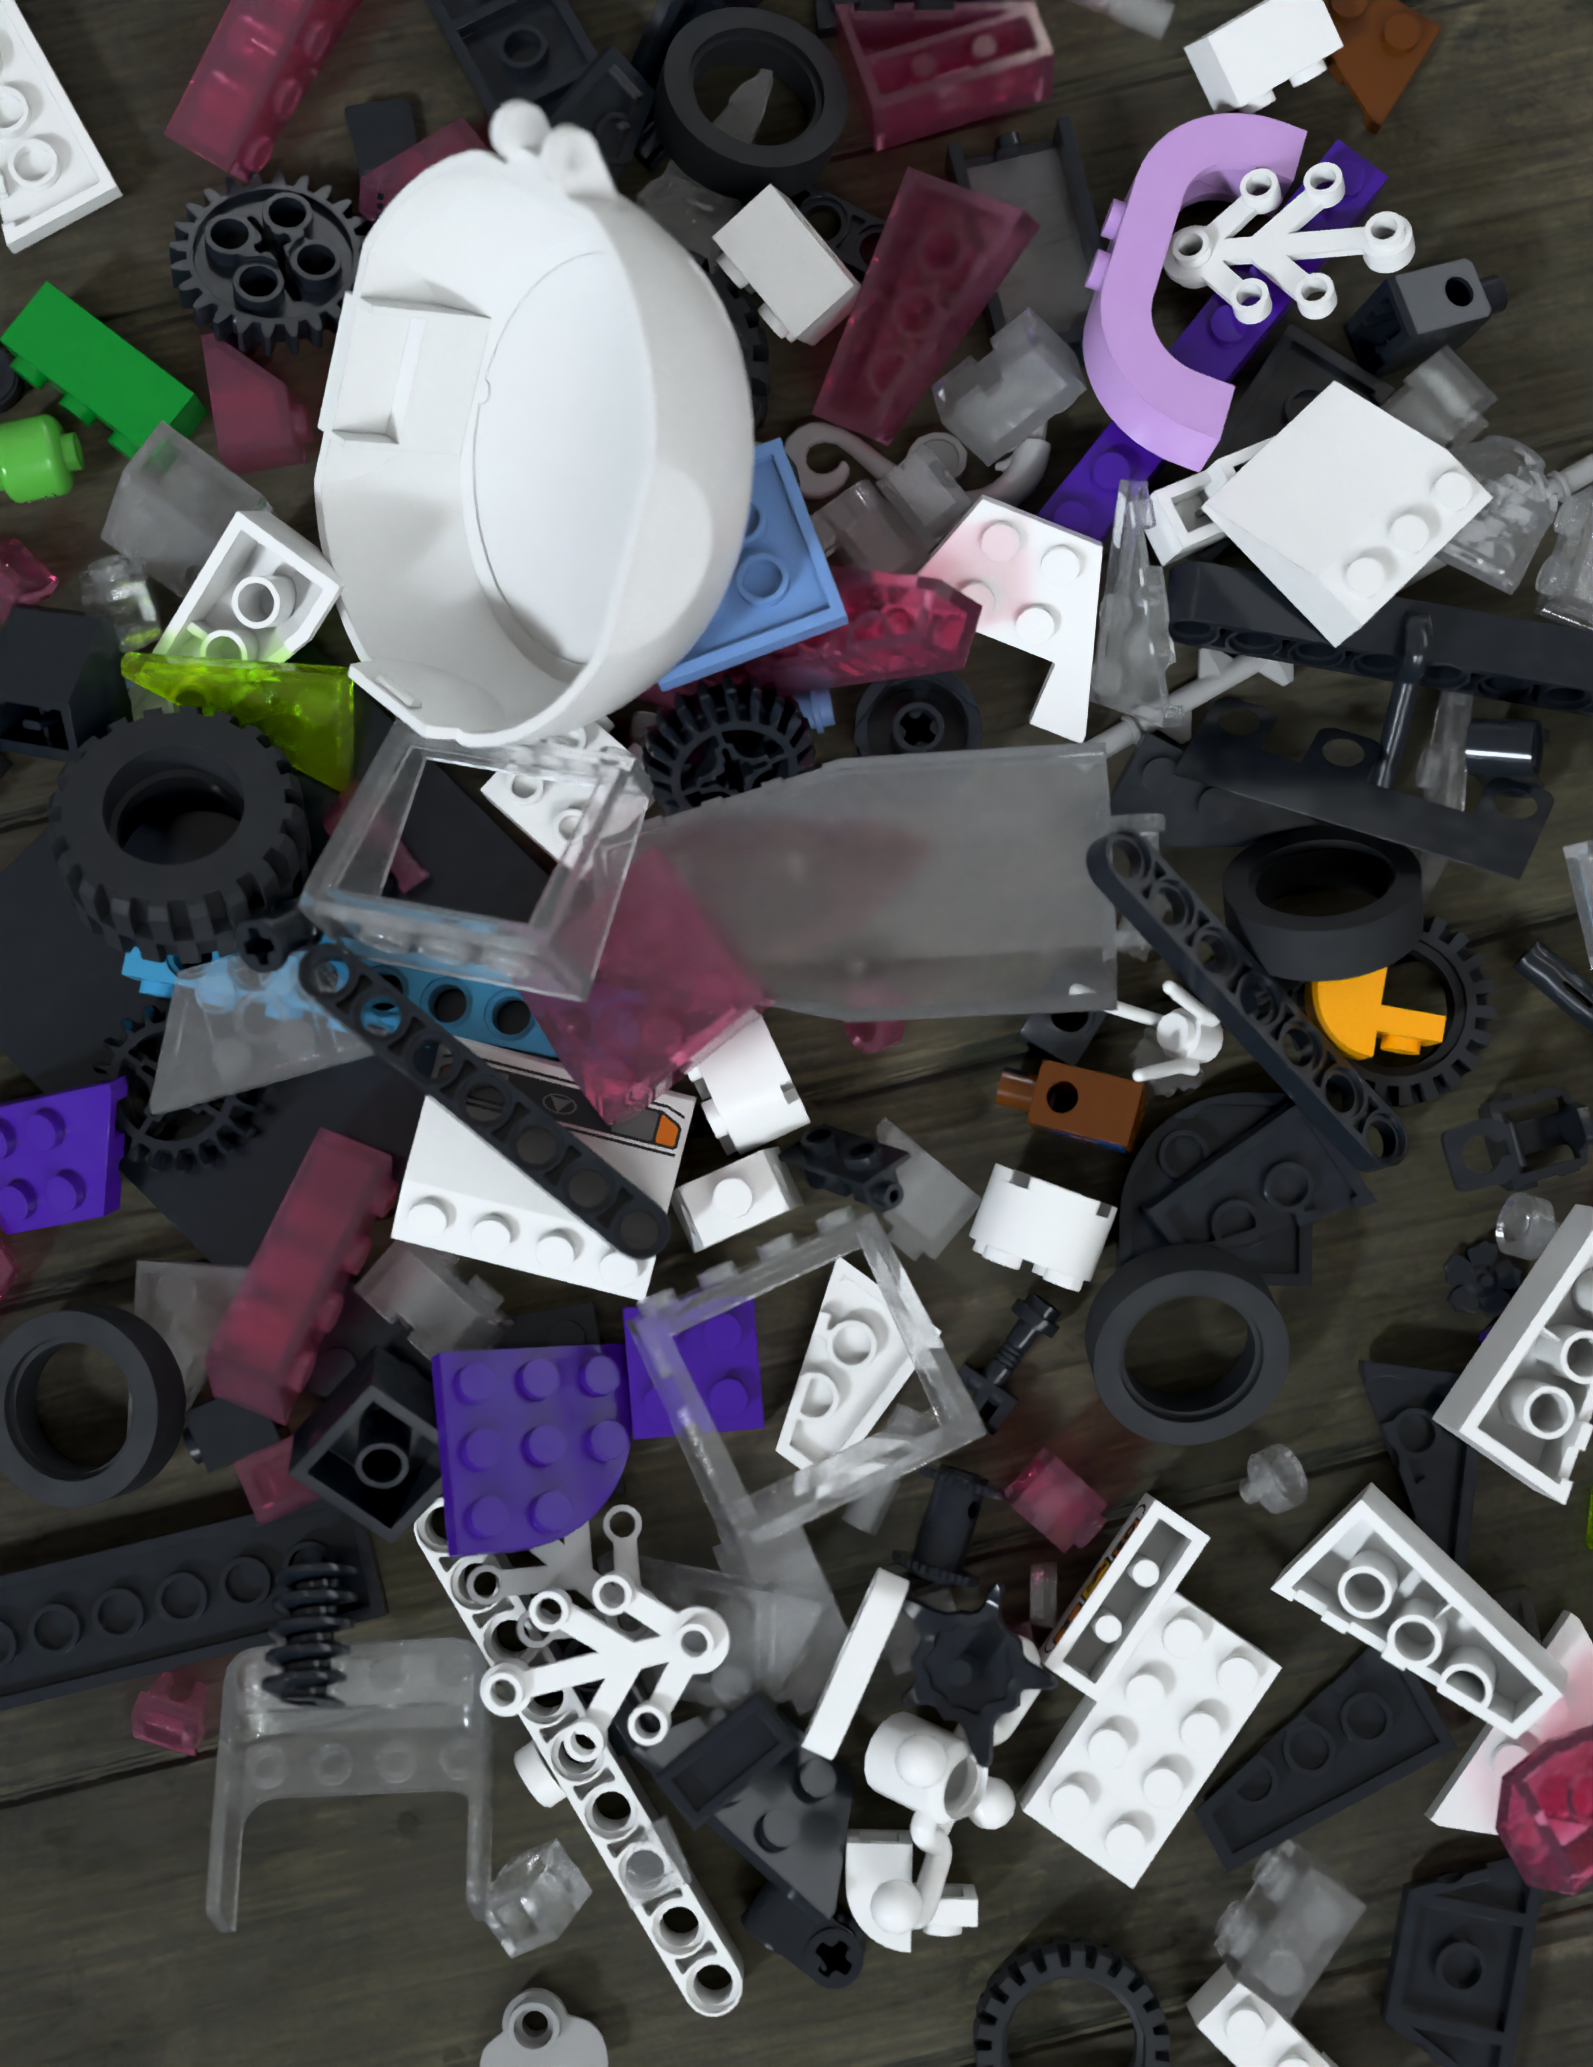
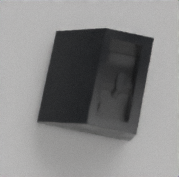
M24 603L18 604L11 608L0 634V750L78 763L77 749L94 735L99 740L108 734L107 726L126 717L128 723L134 721L112 615Z

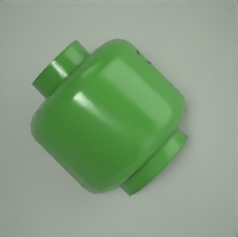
M48 414L1 422L0 492L5 491L9 498L17 503H30L68 495L74 487L75 471L83 470L85 467L82 446L76 432L65 433L60 422Z

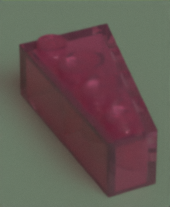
M231 0L163 135L248 183L250 171L258 173L268 162L274 141L364 0Z
M829 566L849 624L704 678L719 685L724 672H726L733 679L734 684L739 685L751 673L759 681L760 687L774 681L777 687L782 690L783 695L964 669L983 606L938 578Z

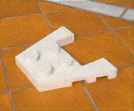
M982 494L931 553L928 561L905 587H902L888 603V607L869 629L867 628L858 638L853 654L893 670L910 667L930 617L935 615L1053 662L1029 715V723L1082 744L1086 736L1103 551L1102 542Z

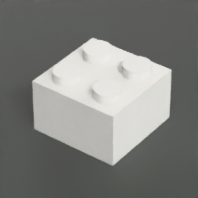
M769 184L712 237L723 250V253L716 259L717 263L740 289L744 287L751 295L756 291L765 302L757 311L781 339L785 337L791 343L798 339L811 346H815L869 297V294L791 199L772 184Z

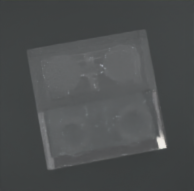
M161 420L123 469L100 538L184 600L237 511H269L276 517L278 515L263 494Z

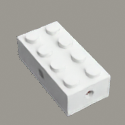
M1175 1590L1101 1701L1098 1703L1088 1695H1084L1017 1794L1023 1812L1133 1889L1282 1667L1269 1655Z

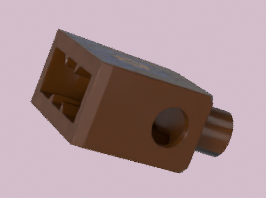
M1043 1060L1039 1075L1005 1067L998 1085L996 1104L1028 1112L1027 1123L1034 1130L1133 1157L1149 1095L1144 1083L1050 1060ZM1066 1091L1078 1095L1077 1104L1071 1111L1062 1112L1054 1109L1055 1099L1060 1093Z

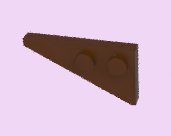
M1323 0L1344 45L1326 57L1328 70L1339 86L1345 83L1365 114L1362 120L1363 124L1369 132L1377 135L1433 45L1442 27L1397 0Z

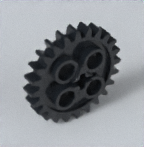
M282 170L276 171L271 184H263L258 173L250 171L249 186L241 187L229 176L225 178L226 194L220 195L208 187L203 189L205 207L188 203L186 205L187 222H175L176 241L169 243L173 288L179 289L181 307L183 309L193 308L195 325L197 327L213 322L214 336L218 342L224 340L232 333L238 334L239 351L244 352L253 340L262 341L266 356L272 355L276 342H285L292 355H298L299 340L307 338L318 349L323 348V331L327 329L334 335H337L345 291L353 292L362 246L367 237L365 217H352V201L349 198L333 204L332 186L329 184L321 187L315 193L309 191L307 175L303 174L294 186L286 185ZM251 223L256 224L260 232L262 233L264 237V246L266 252H263L262 238L259 231L257 230V228L255 230L254 226ZM281 272H285L286 288L290 295L292 293L297 302L293 301L285 290L284 278Z

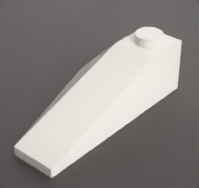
M237 511L128 692L134 721L144 718L143 711L162 707L164 714L179 713L180 706L201 707L203 715L213 717L216 710L224 712L310 642L345 587L319 548L269 511Z

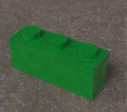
M48 281L43 284L0 338V341L15 357L9 366L39 391H41L46 383L59 391L64 396L58 404L89 428L97 420L113 433L107 441L136 465L145 457L159 469L163 470L208 414V411L195 393Z

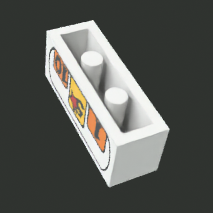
M1145 1493L1039 1649V1657L1043 1664L1099 1703L1210 1537L1151 1495Z

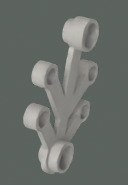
M625 1504L616 1505L605 1513L601 1522L603 1535L613 1545V1571L617 1570L627 1573L633 1579L635 1587L657 1599L652 1592L641 1587L637 1537L642 1529L641 1516L632 1506ZM624 1512L632 1518L634 1527L629 1536L618 1537L611 1531L610 1520L615 1513ZM589 1521L571 1534L563 1537L564 1544L560 1540H556L529 1550L546 1566L504 1570L489 1564L476 1567L469 1574L466 1581V1590L469 1597L477 1604L491 1605L505 1596L535 1594L548 1587H558L564 1591L576 1590L596 1607L592 1592L596 1582L602 1576L592 1566ZM490 1572L497 1577L499 1589L493 1597L482 1598L475 1592L473 1585L478 1574ZM609 1582L605 1583L603 1590L606 1599L614 1604L624 1602V1588L617 1582H614V1586ZM597 1607L596 1609L585 1610L635 1641L659 1635L642 1622L635 1631H624L618 1624V1615L605 1614ZM541 1608L546 1618L550 1620L561 1618L562 1614L552 1615L548 1610ZM529 1610L522 1613L517 1621V1636L524 1645L530 1648H542L554 1639L574 1638L558 1629L548 1632L547 1636L541 1641H533L526 1636L524 1631V1624L530 1617Z

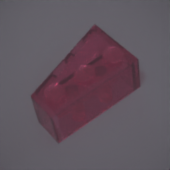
M1035 1L954 2V10H914V3H894V11H855V4H835L837 49L875 152L1052 97L1055 53Z

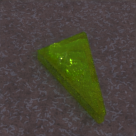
M127 652L121 659V673L123 677L178 706L201 707L203 715L213 717L216 710L236 716L239 719L241 729H244L247 724L256 726L269 736L271 746L274 745L284 751L291 761L292 767L339 792L350 793L354 784L353 680L348 677L350 667Z

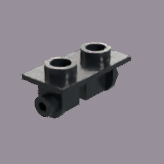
M826 1124L807 1130L802 1134L798 1142L778 1155L780 1161L799 1167L800 1174L809 1187L824 1189L844 1197H848L853 1193L855 1201L869 1205L870 1208L878 1212H886L897 1208L901 1204L904 1191L899 1184L895 1169L911 1158L910 1152Z

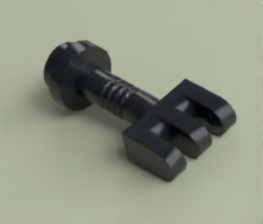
M1032 1291L1029 1292L1025 1300L1017 1298L1010 1308L1020 1318L1007 1335L1006 1341H1003V1346L999 1347V1351L991 1358L984 1370L981 1372L965 1361L940 1397V1400L952 1406L961 1396L965 1386L972 1390L974 1394L961 1412L970 1421H973L986 1401L994 1405V1410L986 1417L982 1427L983 1430L992 1436L998 1431L1018 1402V1397L1003 1387L1012 1375L1013 1369L1017 1367V1363L1021 1362L1020 1358L1025 1356L1024 1353L1028 1352L1040 1333L1053 1338L1060 1328L1056 1322L1062 1312Z

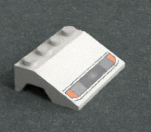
M454 1036L660 1205L667 1214L697 1097ZM439 1045L431 1074L433 1079L445 1075L450 1070L453 1062L451 1052ZM483 1086L470 1093L466 1103V1110L471 1117L478 1121H490L501 1114L504 1109L505 1100L498 1090ZM425 1096L402 1183L391 1238L645 1302L656 1256L644 1261H631L619 1255ZM534 1128L527 1130L521 1135L517 1149L519 1155L525 1161L531 1164H541L553 1157L556 1151V1143L549 1132L544 1129ZM585 1170L578 1172L572 1177L569 1183V1192L572 1199L579 1205L592 1207L600 1204L607 1196V1185L600 1174L595 1171ZM635 1212L624 1218L621 1223V1235L628 1246L644 1250L654 1245L658 1237V1227L650 1215Z

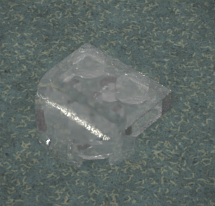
M1487 435L1480 442L1468 443L1462 446L1455 444L1448 451L1488 491L1493 499L1433 557L1512 595L1519 586L1545 532L1554 521L1558 508V494H1552L1549 482L1543 473L1546 466L1545 462L1535 451L1517 440L1505 436Z

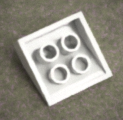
M1334 380L1206 501L1201 509L1336 648L1361 628L1493 497L1447 449Z

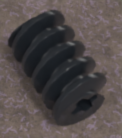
M308 1562L281 1568L276 1572L275 1581L277 1585L290 1592L277 1595L272 1599L273 1611L287 1619L273 1622L269 1626L268 1634L270 1638L284 1644V1646L270 1649L265 1653L266 1664L281 1671V1673L267 1676L262 1680L261 1688L264 1692L278 1698L282 1703L300 1707L341 1709L345 1707V1701L328 1694V1686L348 1682L349 1674L332 1667L331 1660L351 1655L352 1647L335 1640L334 1635L335 1632L355 1627L353 1619L337 1613L340 1605L358 1601L357 1593L340 1586L341 1579L361 1575L358 1569L336 1563Z

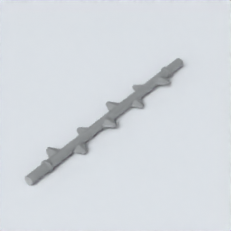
M1593 453L1560 472L1554 470L1548 473L1547 479L1534 487L1509 472L1499 477L1498 507L1465 525L1398 592L1460 557L1484 571L1496 566V536L1558 501L1562 503L1568 501L1572 493L1593 482ZM1199 648L1197 679L1132 716L1129 714L1123 715L1121 722L1070 750L1069 755L1078 771L1083 773L1133 743L1137 745L1144 730L1149 733L1159 730L1179 744H1183L1191 739L1193 709L1256 673H1260L1284 687L1294 681V664L1245 655H1237L1231 658L1222 651Z

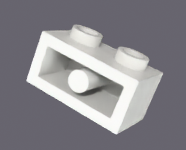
M1263 0L1183 48L1215 114L1227 113L1237 108L1240 113L1252 114L1276 100L1272 88L1289 79L1294 88L1327 70L1323 58L1344 45L1323 0Z

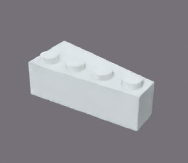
M1580 1204L1574 1205L1432 1417L1438 1424L1528 1487L1564 1505L1573 1485V1482L1568 1479L1579 1449L1585 1451L1593 1430V1425L1589 1424L1593 1413V1207Z
M1372 1482L1281 1571L1271 1587V1590L1292 1602L1295 1599L1322 1616L1320 1620L1341 1633L1345 1634L1347 1631L1382 1652V1658L1404 1671L1407 1668L1438 1687L1437 1691L1514 1739H1517L1564 1695L1568 1671Z

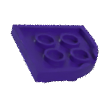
M625 1343L439 1352L431 1357L449 1558L511 1553L540 1547L571 1534L589 1521L602 1508L621 1478L631 1444L632 1416Z

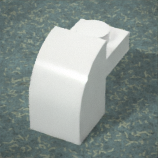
M848 1829L845 1844V1883L847 1900L853 1917L862 1930L877 1943L892 1950L911 1953V1931L902 1935L884 1932L872 1919L870 1910L872 1895L880 1884L890 1879L908 1881L916 1887L917 1883H912V1839L910 1830ZM944 1884L934 1917L927 1926L923 1927V1932L934 1936H956L962 1933V1927H978V1898L974 1884Z

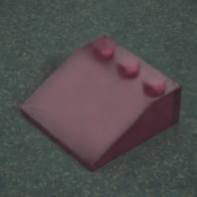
M658 845L652 846L506 968L566 1071L608 1125L629 1122L779 1000Z

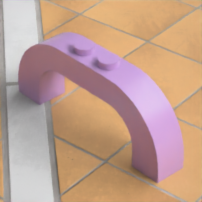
M1221 113L1197 118L1173 129L1154 145L1142 162L1124 202L1113 199L1100 236L1110 239L1107 252L1100 249L1097 250L1084 287L1095 290L1084 326L1083 356L1088 378L1099 402L1117 426L1143 448L1165 460L1199 473L1221 439L1235 386L1198 373L1184 366L1170 355L1155 332L1151 315L1152 301L1180 210L1201 201L1235 202L1241 196V180L1247 173L1255 169L1265 168L1276 174L1281 190L1280 203L1294 181L1308 131L1279 120L1254 114ZM1259 188L1252 195H1262L1270 188ZM1280 203L1275 209L1264 215L1273 217Z

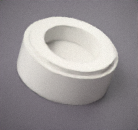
M534 1740L514 1753V1763L519 1775L541 1805L551 1808L567 1797Z

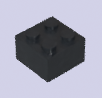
M375 1345L294 1432L287 1475L393 1545L443 1493L434 1385L378 1345Z

